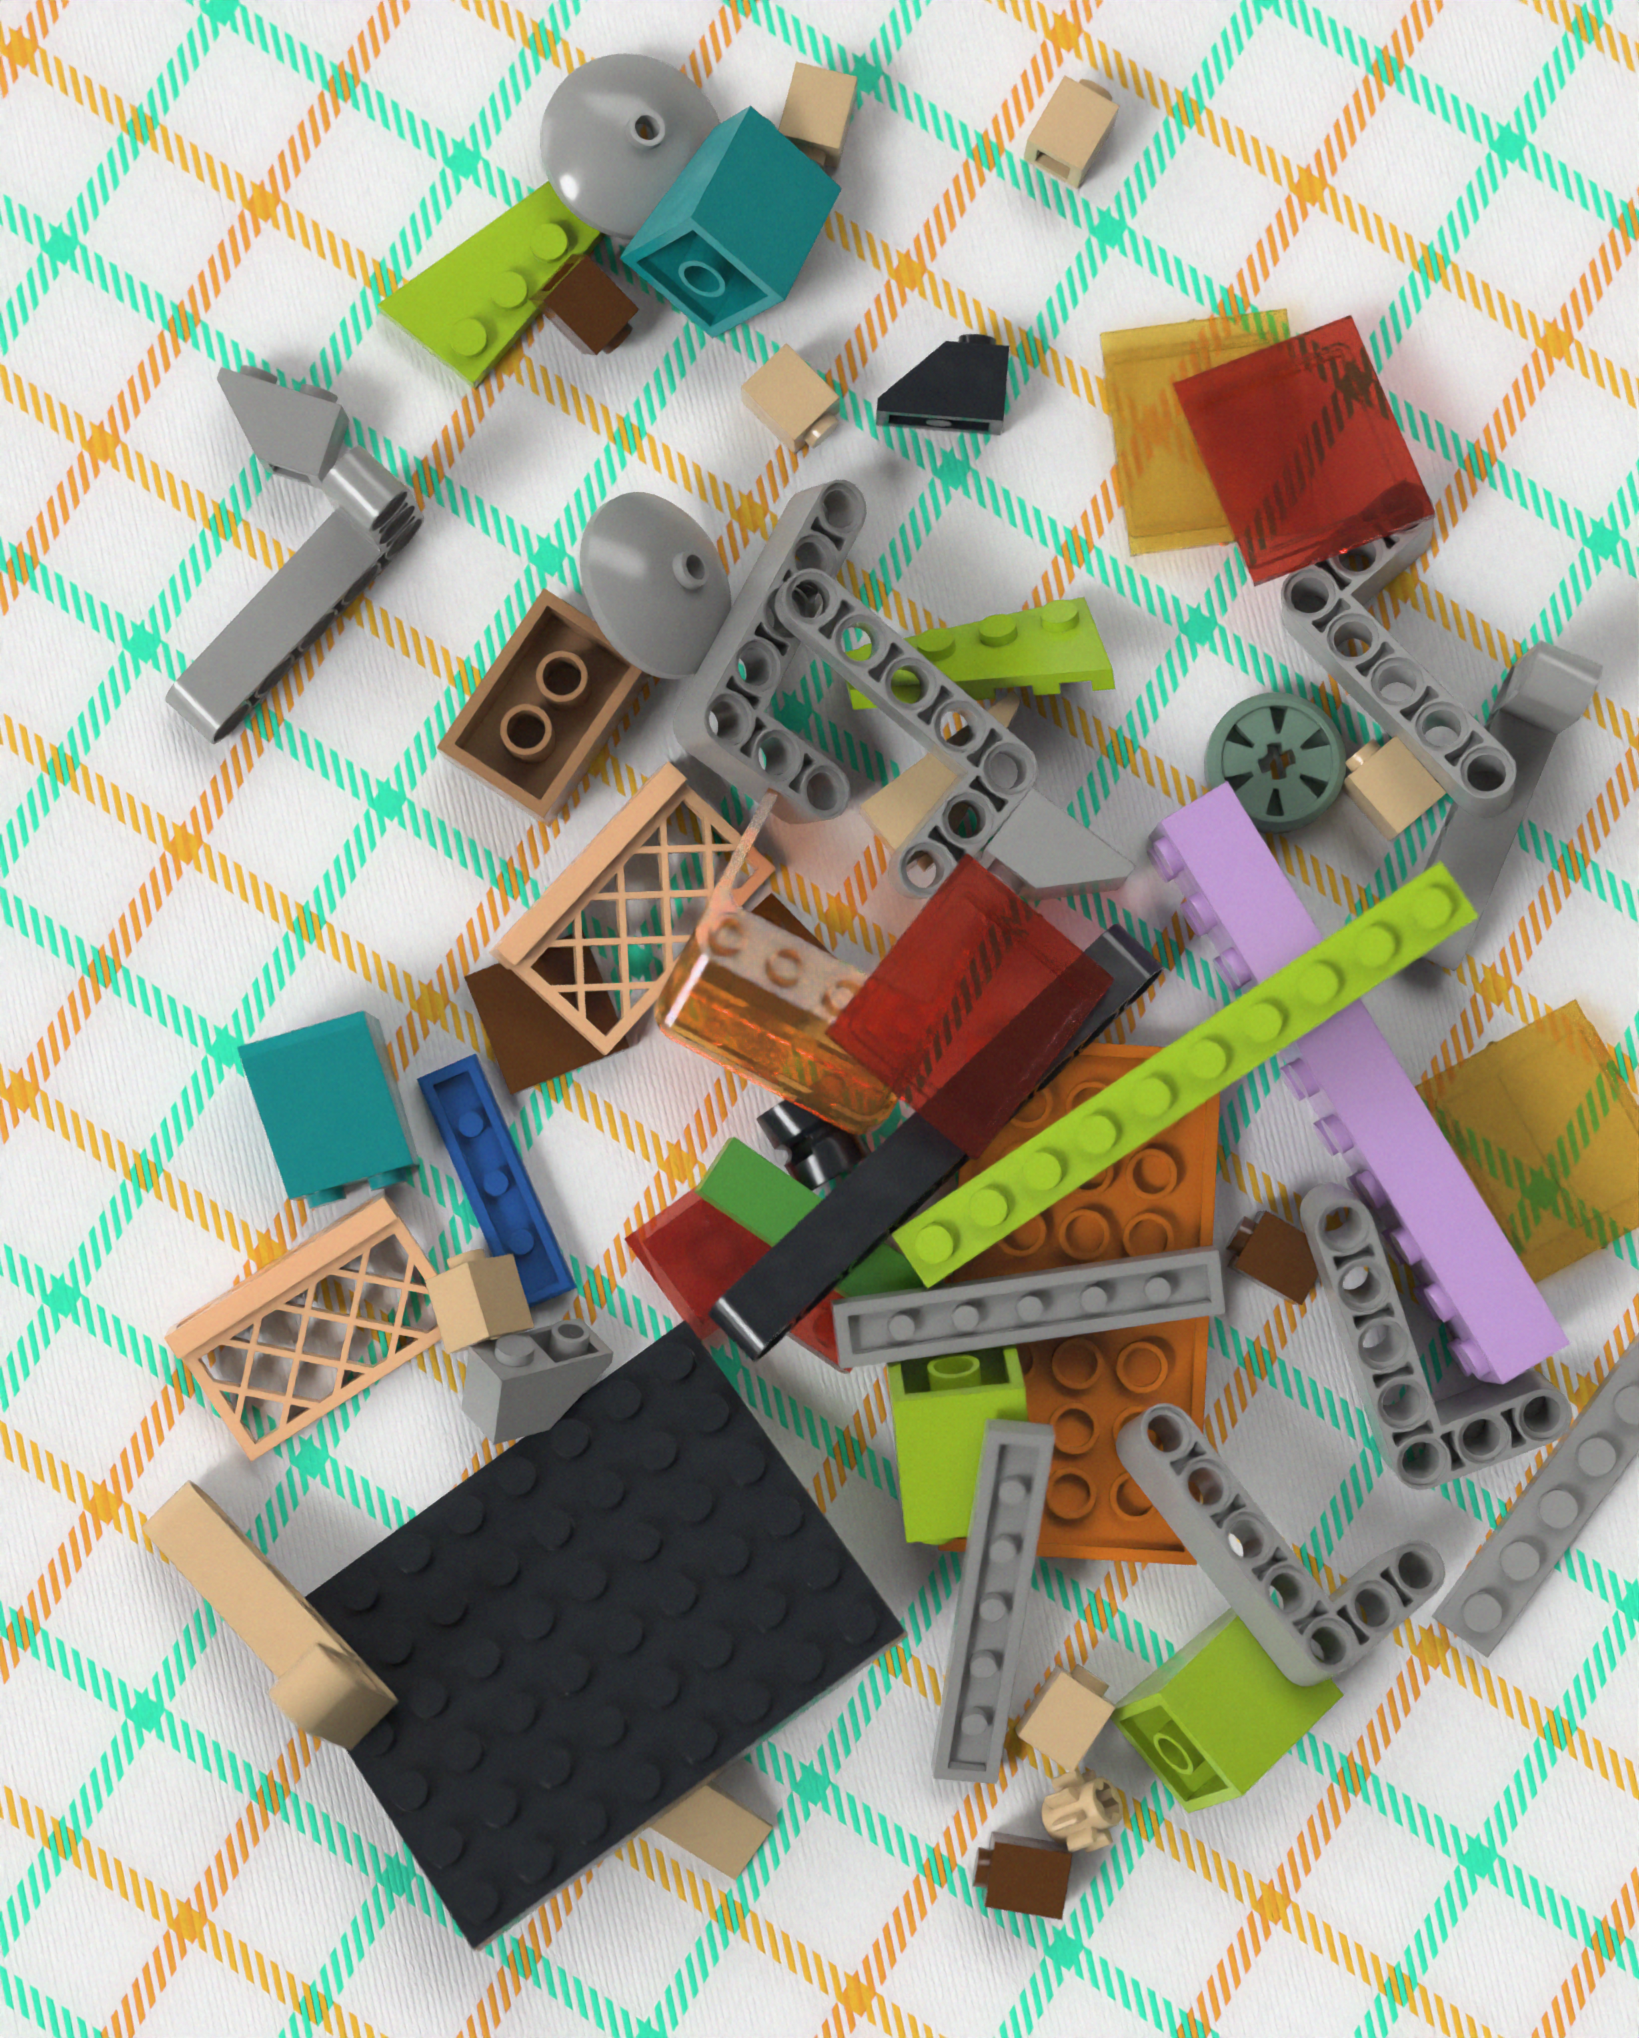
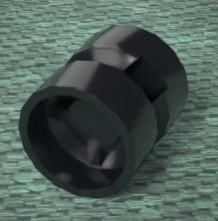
M827 1077L808 1085L756 1118L774 1150L787 1151L789 1156L784 1166L789 1175L811 1191L847 1171L872 1153L855 1123H843L840 1119L844 1105Z

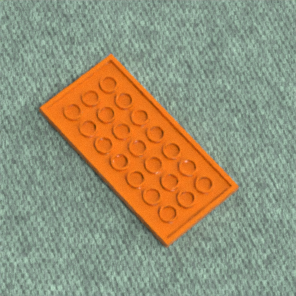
M966 1036L964 1065L993 1037ZM1091 1043L958 1171L957 1189L1166 1047ZM1220 1092L953 1271L952 1283L1213 1245ZM1209 1316L1015 1344L1025 1385L1028 1422L1050 1424L1053 1426L1055 1435L1035 1556L1197 1566L1195 1558L1122 1465L1117 1455L1116 1440L1118 1433L1125 1424L1157 1404L1166 1403L1180 1407L1203 1434ZM1147 1429L1151 1444L1157 1450L1163 1452V1444L1160 1437L1153 1430ZM1188 1481V1489L1191 1496L1200 1503V1489L1193 1482ZM957 1537L951 1542L938 1545V1550L965 1552L967 1537Z

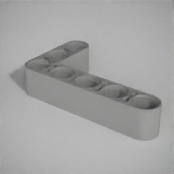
M360 445L353 447L345 453L330 469L322 483V490L335 511L181 674L165 697L166 702L212 744L223 740L242 722L409 543L423 523L424 517L411 491Z
M833 480L802 490L794 494L789 500L680 702L673 719L675 737L688 753L780 820L791 825L834 819L843 814L851 798V787L848 778L836 764L764 712L801 643L779 621L774 607L775 597L780 587L798 572L795 565V554L801 562L802 570L808 568L822 570L835 579L864 525L867 515L865 499L856 485L847 480ZM823 504L828 510L829 522L823 513ZM807 585L797 586L792 592L791 601L797 613L806 618H814L823 602L819 592ZM767 607H769L773 613L774 627H772L768 621ZM739 658L746 668L745 681L738 670ZM711 711L718 722L717 735L710 726L709 716ZM760 748L766 757L765 770L759 762L758 752ZM808 783L813 790L814 800L812 804L807 796Z
M1407 483L1394 485L1384 491L1289 574L1283 582L1281 589L1283 623L1289 634L1392 738L1395 735L1398 736L1463 810L1479 818L1496 817L1508 808L1513 799L1517 773L1514 759L1363 607L1418 559L1431 544L1434 521L1432 499L1425 490L1417 485ZM1408 514L1419 519L1420 523L1413 529L1399 530L1391 526L1389 521L1397 515ZM1354 555L1366 556L1373 562L1371 567L1360 572L1349 571L1342 566V562L1345 559ZM1306 596H1316L1326 602L1323 609L1309 614L1301 612L1294 607L1299 599ZM1349 639L1362 640L1370 647L1365 654L1358 657L1344 656L1337 650L1341 643ZM1396 682L1404 683L1414 691L1411 697L1398 702L1386 699L1380 692L1388 684ZM1443 726L1453 730L1458 738L1450 745L1436 746L1428 742L1424 735L1434 727ZM1490 771L1497 774L1503 781V784L1494 791L1485 792L1474 788L1468 780L1477 772Z
M808 568L798 571L780 587L776 594L774 607L779 621L787 630L957 775V778L896 849L888 865L890 883L897 893L902 896L919 900L940 895L950 887L1030 791L1038 774L1036 757L1026 744L832 576L818 569ZM807 585L819 592L823 601V609L819 617L806 618L797 613L791 601L792 592L795 587ZM851 627L859 628L870 637L872 650L867 660H853L843 651L841 638L845 629ZM908 670L919 680L921 686L920 696L915 703H903L892 693L891 678L895 671ZM947 712L960 714L968 723L969 737L962 746L951 745L946 742L941 734V720ZM996 754H1005L1016 764L1018 770L1017 779L1009 789L996 785L991 779L989 772L990 762ZM957 802L970 806L977 818L976 829L968 838L957 836L949 827L948 814L952 806ZM916 851L929 855L935 863V878L926 888L913 884L907 875V862Z
M1543 640L1535 644L1512 665L1484 726L1510 753L1515 761L1517 773L1512 802L1504 812L1496 817L1479 818L1467 813L1453 800L1423 871L1425 872L1439 861H1442L1480 916L1420 957L1452 971H1455L1460 965L1471 943L1556 737L1579 720L1585 712L1600 680L1603 670L1602 665ZM1490 771L1477 772L1468 780L1474 788L1485 792L1494 791L1503 784L1501 778Z
M1332 1182L1323 1183L1308 1191L1302 1199L1300 1207L1301 1223L1378 1451L1385 1463L1403 1484L1417 1490L1430 1489L1550 1444L1565 1434L1572 1420L1571 1405L1567 1398L1545 1376L1533 1370H1526L1505 1384L1487 1382L1433 1402L1371 1214L1360 1200L1340 1184ZM1337 1207H1348L1349 1214L1343 1226L1336 1230L1325 1231L1323 1224L1328 1213ZM1360 1266L1368 1267L1367 1278L1362 1285L1349 1290L1343 1288L1344 1279L1352 1269ZM1387 1325V1334L1381 1343L1374 1347H1363L1365 1335L1369 1330L1376 1326ZM1397 1384H1407L1405 1395L1400 1401L1391 1405H1383L1384 1395L1391 1387ZM1545 1396L1544 1406L1538 1413L1533 1416L1523 1417L1524 1409L1532 1399ZM1486 1419L1484 1429L1478 1436L1473 1439H1463L1464 1431L1470 1423L1475 1420ZM1417 1442H1426L1425 1450L1419 1458L1410 1462H1402L1404 1452L1409 1446Z
M1170 1403L1157 1404L1125 1424L1118 1433L1116 1449L1122 1465L1283 1675L1292 1683L1300 1686H1314L1348 1670L1436 1594L1443 1585L1445 1567L1439 1552L1429 1543L1421 1540H1409L1372 1559L1328 1597L1192 1419L1180 1407ZM1147 1429L1153 1430L1160 1437L1163 1444V1452L1157 1450L1151 1444ZM1188 1481L1193 1482L1200 1489L1203 1504L1198 1503L1191 1496L1188 1489ZM1229 1533L1233 1534L1240 1541L1243 1548V1557L1233 1551L1229 1543ZM1398 1565L1406 1570L1410 1579V1587L1402 1580ZM1270 1586L1280 1593L1283 1599V1610L1273 1603L1270 1597ZM1355 1601L1364 1608L1367 1614V1625L1359 1619L1355 1610ZM1311 1639H1314L1320 1645L1324 1655L1323 1663L1314 1656L1311 1650Z

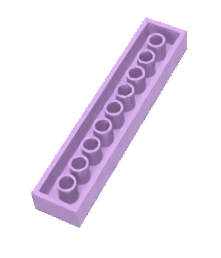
M1228 781L1161 820L1148 836L1153 847L1147 850V854L1153 867L1165 883L1172 879L1175 880L1187 900L1180 904V909L1194 933L1198 937L1207 933L1220 955L1213 959V963L1230 991L1234 992L1240 988L1243 994L1247 993L1324 940ZM1356 999L1279 1051L1286 1065L1279 1068L1285 1084L1298 1101L1307 1097L1319 1117V1120L1313 1123V1128L1318 1138L1331 1156L1339 1152L1343 1156L1353 1173L1346 1178L1352 1194L1368 1210L1373 1207L1382 1220L1386 1230L1379 1233L1386 1250L1398 1266L1407 1263L1420 1283V1285L1413 1288L1415 1297L1433 1322L1439 1318L1444 1322L1454 1339L1446 1344L1448 1351L1466 1377L1474 1373L1479 1381L1505 1384L1571 1344L1361 999Z

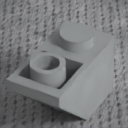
M242 365L240 372L220 367L217 381L256 457L266 472L322 489L324 478L335 465L350 421L342 405L336 403L338 397L325 389L308 384H302L300 391L277 385L278 378L275 375L253 366Z
M581 1318L559 1321L554 1325L518 1334H507L498 1339L470 1345L461 1409L493 1445L550 1430L612 1363L614 1352Z

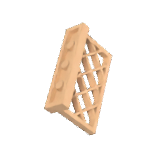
M669 761L650 776L489 951L507 970L511 969L603 1055H607L776 869L685 783L687 778ZM681 802L701 819L702 845L668 846L667 818ZM657 830L658 846H642ZM712 830L727 844H712ZM713 852H736L755 871L739 888L714 889ZM702 853L704 889L670 891L668 854ZM658 854L660 891L625 892L624 864L633 855ZM615 875V892L599 893ZM715 897H730L715 914ZM705 898L706 925L697 935L672 936L670 899ZM660 899L662 936L627 937L626 900ZM590 901H616L618 938L582 939L581 911ZM572 922L573 939L556 940ZM672 943H688L673 960ZM662 944L664 971L654 982H629L628 945ZM618 945L620 983L584 984L583 947ZM573 947L575 985H550L531 966L547 948ZM647 989L630 1007V990ZM620 990L621 1018L604 1035L586 1019L585 992ZM575 992L576 1009L559 993Z
M385 1189L171 1326L164 1337L177 1359H183L251 1462L442 1339L438 1324L429 1330L401 1325L408 1291L429 1295L426 1284L411 1281L414 1264L425 1280L438 1275V1273L400 1217L398 1208ZM392 1234H395L409 1255L404 1280L366 1272L371 1248ZM363 1254L359 1270L343 1267ZM329 1275L357 1280L350 1314L312 1307L317 1283ZM364 1282L402 1289L394 1323L357 1316ZM308 1289L305 1305L288 1302ZM274 1310L303 1315L296 1349L258 1342L263 1317ZM310 1317L347 1324L340 1358L302 1351ZM254 1324L251 1340L234 1337ZM354 1326L392 1333L387 1357L374 1365L347 1360ZM399 1335L415 1338L396 1350ZM220 1345L248 1350L241 1384L214 1379L201 1357ZM255 1352L293 1359L286 1393L248 1385ZM300 1361L338 1368L333 1392L320 1400L293 1395ZM345 1370L360 1372L359 1375L342 1385ZM223 1391L239 1394L236 1410ZM246 1396L284 1403L279 1426L256 1441L241 1419ZM291 1405L306 1408L288 1420Z

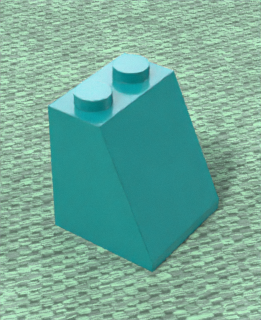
M750 105L713 128L674 184L627 245L620 259L710 337L714 338L785 301L842 188L821 169L818 163L808 158L778 131L769 119L762 116Z
M362 1010L237 1047L289 1200L300 1201L307 1199L309 1209L326 1206L347 1199L344 1191L345 1187L368 1181L371 1191L388 1188L408 1181L406 1170L420 1166L380 1021L376 1017Z

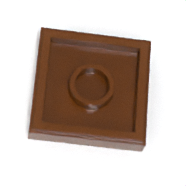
M582 929V939H587ZM573 933L557 940L573 939ZM590 946L583 947L584 984L604 983ZM573 947L547 948L531 966L550 985H575ZM501 963L464 976L512 1096L630 1049L624 1035L607 1055H603L511 969L507 970ZM608 991L585 992L586 1019L602 1034L606 1035L619 1020ZM575 992L559 993L576 1009Z

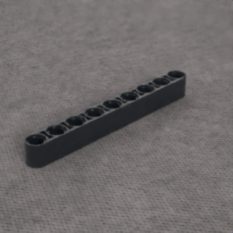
M1119 923L1108 928L737 1280L712 1306L708 1316L753 1362L764 1357L1156 981L1164 970V966Z

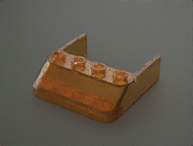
M768 787L656 1001L654 1010L655 1020L662 1033L672 1041L849 1133L868 1134L880 1128L894 1110L930 1045L997 907L985 901L967 925L930 1001L917 1000L740 907L734 901L731 893L732 884L780 794L778 791Z

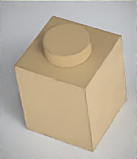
M800 62L795 64L778 131L808 158L818 163L821 169H823L824 165L839 168L857 98V77Z
M1064 75L1027 139L1023 159L1078 189L1111 133L1120 106L1112 102L1111 94L1099 84L1087 79H1081L1078 83Z
M787 343L741 386L742 402L794 455L806 443L813 449L819 446L839 424V421L834 416L839 413L840 396Z
M1397 735L1383 747L1374 738L1371 739L1345 762L1352 773L1343 780L1341 788L1388 842L1399 835L1447 793Z
M484 1249L464 1252L447 1259L449 1270L425 1280L446 1354L469 1350L470 1345L498 1339L507 1334L522 1333L535 1328L513 1254L486 1258Z
M1057 1664L1014 1729L1018 1737L1073 1773L1116 1708L1111 1700L1104 1696L1109 1685L1079 1664L1075 1666L1071 1673Z

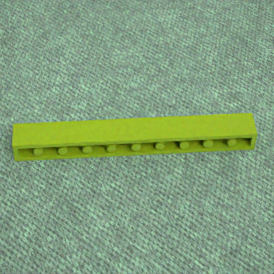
M1439 861L893 1232L891 1234L928 1289L1477 919L1480 915L1444 863Z

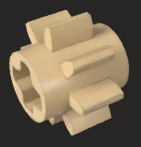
M1075 1769L1073 1773L1067 1772L1052 1778V1786L1056 1793L1044 1797L1041 1808L1043 1824L1049 1836L1058 1844H1067L1068 1850L1071 1853L1082 1848L1086 1853L1112 1844L1113 1839L1108 1829L1119 1825L1123 1815L1121 1798L1114 1785L1104 1777L1097 1778L1094 1770L1081 1774L1078 1769Z

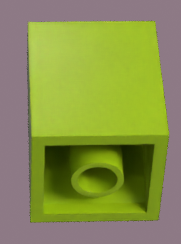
M1015 1344L886 1363L906 1543L921 1541L929 1545H941L951 1542L957 1537L968 1536L986 1419L1028 1422L1026 1391Z
M1230 1607L1114 1705L1116 1708L1109 1718L1186 1812L1192 1813L1244 1796L1344 1694L1332 1681V1677L1314 1686H1300L1292 1683L1283 1675L1234 1609ZM1314 1654V1656H1315L1321 1663L1324 1662L1320 1657H1318L1317 1655Z

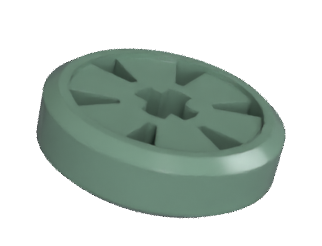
M1264 693L1252 696L1236 704L1216 725L1205 750V780L1209 792L1228 781L1258 832L1266 834L1288 833L1314 822L1335 801L1345 777L1346 753L1342 737L1336 725L1317 705L1305 698L1289 693ZM1268 747H1277L1279 756L1288 754L1291 760V765L1282 771L1281 780H1273L1271 771L1262 773L1258 766V762L1267 756Z

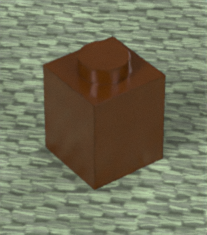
M571 254L529 299L582 354L598 355L601 350L605 354H609L619 347L633 330V327L628 322L640 310L587 254Z
M1266 1210L1258 1211L1253 1220L1243 1216L1225 1247L1226 1250L1233 1253L1227 1265L1228 1268L1292 1305L1303 1304L1319 1276L1305 1233Z
M992 1831L989 1849L982 1847L977 1849L972 1886L983 1888L981 1896L984 1907L1062 1920L1073 1854L1068 1850L1067 1844L1061 1845L1053 1841Z

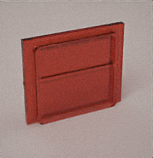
M1351 315L1172 383L1192 440L1254 587L1339 554H1346L1352 549L1435 518V510Z
M967 853L959 860L827 1028L824 1035L896 1094L899 1100L909 1105L973 1160H977L1104 995L1115 978L1044 919L1042 914L1037 913Z

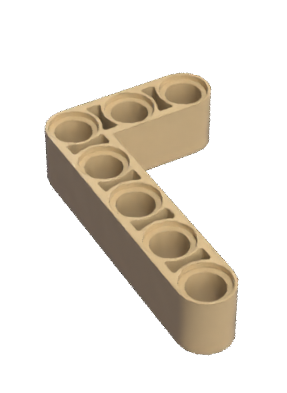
M188 1480L142 1526V1529L152 1542L279 1679L268 1691V1694L280 1710L304 1732L351 1750L398 1703L395 1695L220 1506L194 1482Z

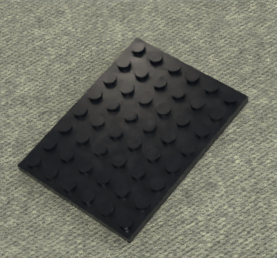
M686 1320L581 1395L550 1430L528 1435L519 1440L304 1597L383 1681L398 1700V1703L351 1750L346 1749V1751L470 1947L475 1951H481L909 1635Z

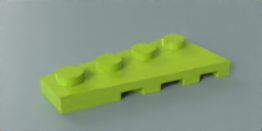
M547 181L378 303L377 307L380 313L476 390L541 313L529 299L571 254H587L589 256L606 234L590 227L575 216L564 205L550 182Z
M1085 597L1072 600H1055L1041 607L1007 615L995 614L981 621L946 629H930L920 635L903 638L974 700L996 699L997 688L1032 686L1034 696L1061 694V683L1091 681L1092 691L1115 689L1113 668ZM872 643L845 653L853 660H867L871 654ZM897 670L891 678L892 693L898 700L908 704H913L920 696L921 686L913 673L908 670ZM845 680L853 710L878 708Z

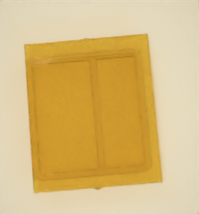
M1287 308L1100 332L1099 340L1103 361V379L1124 528L1127 534L1130 557L1216 545L1224 547L1231 543L1315 533L1319 530Z
M1576 999L1499 1041L1489 1042L1486 1048L1414 1086L1534 1284L1598 1249H1605L1610 1242L1639 1227V1106L1597 1030L1587 1020Z

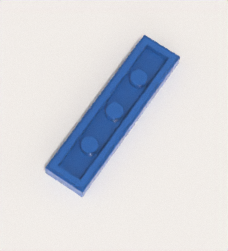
M477 1054L470 1055L418 1078V1084L492 1256L513 1254L529 1309L578 1288Z

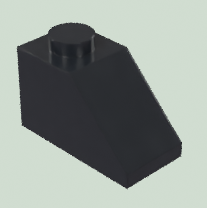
M981 334L961 335L958 337V342L945 341L878 397L875 426L1000 436L1004 421L1009 346L996 345L995 338Z

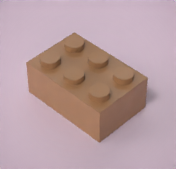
M544 588L436 748L444 759L550 828L652 675L638 669L621 656L607 640L596 621Z

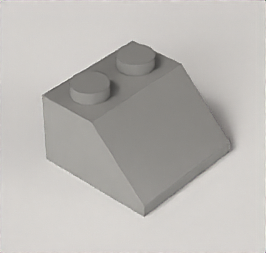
M1033 787L985 848L979 862L986 869L987 873L984 875L983 880L989 886L1011 901L1019 894L1028 902L1115 891L1120 888L1136 867L1134 863Z

